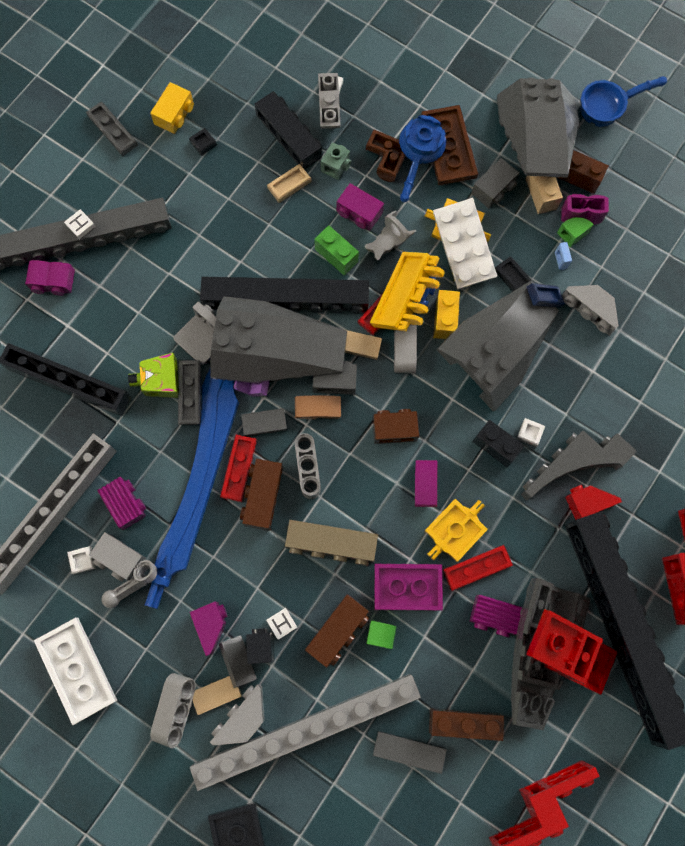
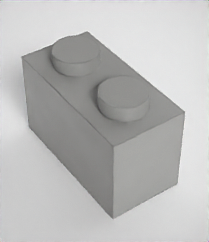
M105 532L89 554L90 557L95 559L92 562L103 570L106 567L113 571L111 575L122 582L124 579H132L135 566L139 562L146 560V557Z

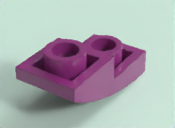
M416 460L415 507H437V460Z

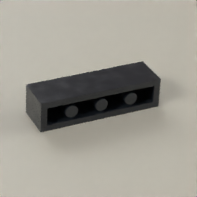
M273 91L254 103L256 116L293 160L300 164L304 170L322 158V144L317 138L314 139L309 128L305 124H301L297 114L293 110L290 111L281 96L278 97Z

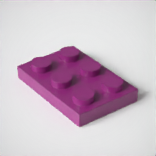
M374 564V610L442 611V564Z

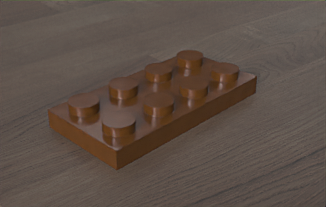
M460 105L422 111L421 115L437 119L441 123L442 129L445 130L446 149L442 156L433 162L438 185L477 179L478 171Z

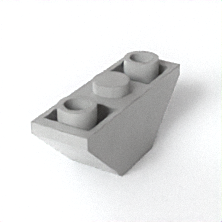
M338 73L318 74L320 128H341Z
M599 285L569 286L563 293L564 302L569 307H573L580 312L584 319L594 323L602 333L610 336L619 326L615 298Z
M260 684L256 685L255 688L251 685L242 695L245 698L240 706L235 704L228 712V721L224 725L220 722L211 734L214 738L210 741L212 745L248 742L265 721L263 690Z

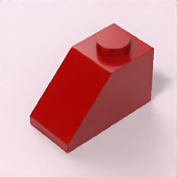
M582 485L570 489L571 494L565 497L575 520L622 502L620 497L593 486L583 488Z

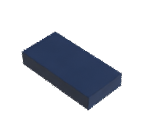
M534 283L527 286L533 306L560 308L565 304L558 286Z

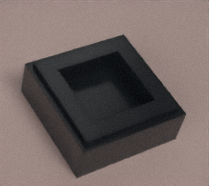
M206 128L189 138L190 143L201 156L217 146V142Z

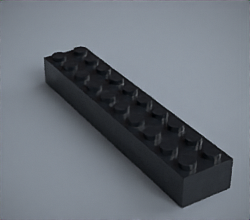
M600 511L564 525L613 649L617 651L616 657L651 744L666 750L685 745L684 703L673 687L675 685L674 678L664 665V654L655 643V632L647 623L645 618L646 610L638 601L636 596L637 588L634 582L629 579L627 574L628 566L625 560L620 557L618 552L619 545L615 537L611 535L608 518Z

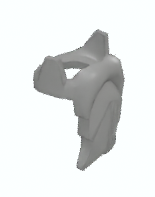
M396 210L385 217L386 226L381 231V234L376 237V240L365 245L366 250L374 253L376 260H380L383 254L390 252L394 247L401 246L404 241L416 232V230H406L402 223L395 218L397 215Z

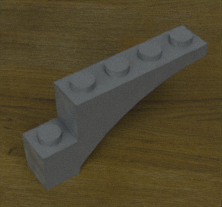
M584 430L578 435L574 432L565 441L568 445L564 449L559 448L551 456L554 460L549 465L544 463L537 471L539 476L535 480L530 478L522 486L525 490L521 493V496L527 501L548 483L576 471L612 467L618 470L637 451L618 433L611 438L606 436L598 444Z

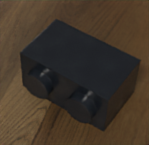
M490 419L472 441L505 467H508L525 446Z
M266 628L252 629V634L246 635L248 664L275 661L273 633H268Z

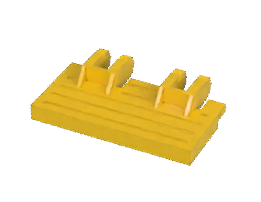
M402 252L370 324L377 328L407 331L409 325L421 326L423 319L412 314H427L429 309L423 304L413 302L421 301L426 288H439V282L429 277L441 278L444 276L445 272L443 269L434 267L440 258L438 256H430L428 253Z

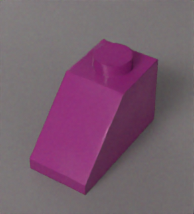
M216 601L189 612L206 656L214 654L226 625L224 618L228 617L224 605H219Z

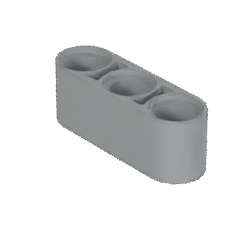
M409 325L407 331L394 330V373H416L417 325Z
M303 433L295 439L300 487L304 497L314 499L319 496L321 491L315 443L311 435ZM302 441H308L311 446L303 450L299 447V444ZM305 462H311L314 467L310 471H305L302 469V465ZM308 483H314L317 489L309 493L306 492L305 486Z
M172 673L166 678L151 728L150 737L152 741L169 748H175L180 743L195 693L196 684L193 679L176 673Z

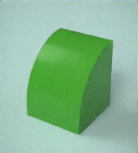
M571 218L562 223L557 234L568 243L569 247H572L590 232L594 224L584 218Z
M370 621L366 644L393 649L397 626Z

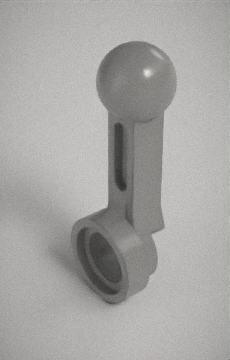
M149 560L139 562L134 568L132 579L114 590L104 592L101 599L102 604L107 608H114L119 604L120 600L141 587L147 586V583H151L157 576L155 564ZM150 569V573L144 577V573Z

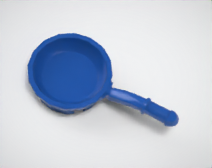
M662 76L651 81L647 80L645 83L635 86L626 92L614 82L606 80L594 81L588 84L582 91L580 99L581 114L588 123L593 122L597 127L608 126L624 114L629 98L646 90L649 91L652 88L664 86L667 83V78Z
M421 115L418 116V119L410 120L400 133L399 144L401 150L412 161L407 179L404 182L402 194L400 195L402 202H407L410 198L419 164L436 161L446 149L445 130L442 129L441 123L431 116Z

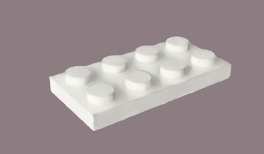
M470 198L433 210L457 290L497 278L474 199Z
M74 618L34 640L72 725L79 723L117 701L79 618Z

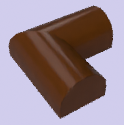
M373 130L367 142L366 150L382 156V160L377 168V175L384 181L393 182L406 155L402 152L398 139Z

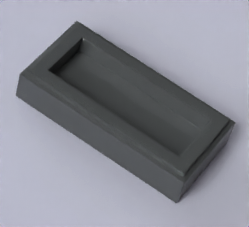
M284 408L241 414L243 432L246 437L287 431Z
M241 635L219 643L233 688L257 679L252 664H248L247 650Z

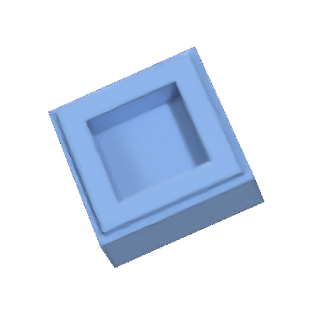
M567 242L560 243L555 251L560 270L567 269L572 262Z

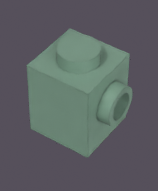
M332 142L321 160V172L339 180L342 173L347 171L351 165L350 151L345 146Z

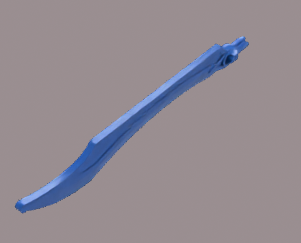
M211 367L202 385L200 431L190 478L177 514L160 546L155 561L157 576L151 582L152 584L145 602V606L158 609L164 588L170 585L172 576L177 572L187 569L239 405L234 389L235 381L211 379Z

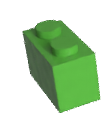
M329 225L314 239L315 250L343 275H346L358 263L359 251Z

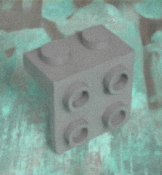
M198 301L192 307L195 316L174 336V341L192 358L200 360L201 365H204L211 359V345L216 317L214 316L215 312L207 304L203 306Z

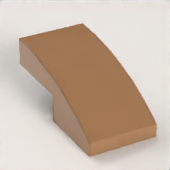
M296 396L295 418L314 420L317 418L339 419L341 418V396Z

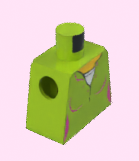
M174 353L143 360L139 363L140 373L128 374L129 386H141V391L145 396L178 398V365Z

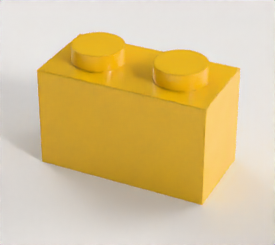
M170 82L150 113L154 125L175 134L178 128L182 127L187 113H190L193 109L194 102L191 91Z
M438 291L433 338L447 339L458 327L460 292Z

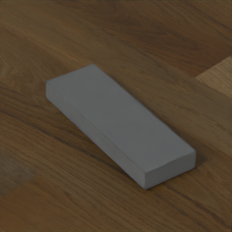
M102 101L86 112L90 120L122 157L138 146L137 141Z
M179 361L178 424L200 425L201 361Z
M378 731L373 756L442 774L447 749Z

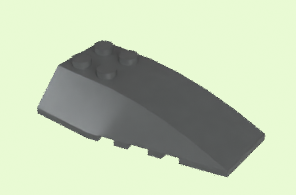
M520 78L497 95L499 123L501 127L504 126L505 135L507 138H510L512 142L511 147L513 151L517 152V159L526 176L568 177L579 126L575 98L560 80L553 78Z
M532 280L464 320L436 349L450 365L458 363L483 390L479 397L492 411H495L522 382L559 311L556 307L533 306L527 290V286L534 283Z
M224 296L217 309L211 345V379L261 383V381H279L285 378L296 379L303 378V376L342 373L347 331L266 301Z
M531 578L530 584L527 587L524 606L520 613L521 617L514 646L511 685L512 724L544 730L555 703L552 697L556 689L560 690L563 681L560 680V674L546 668L545 664L527 656V651L544 609L550 610L583 628L591 598L560 589L545 580Z

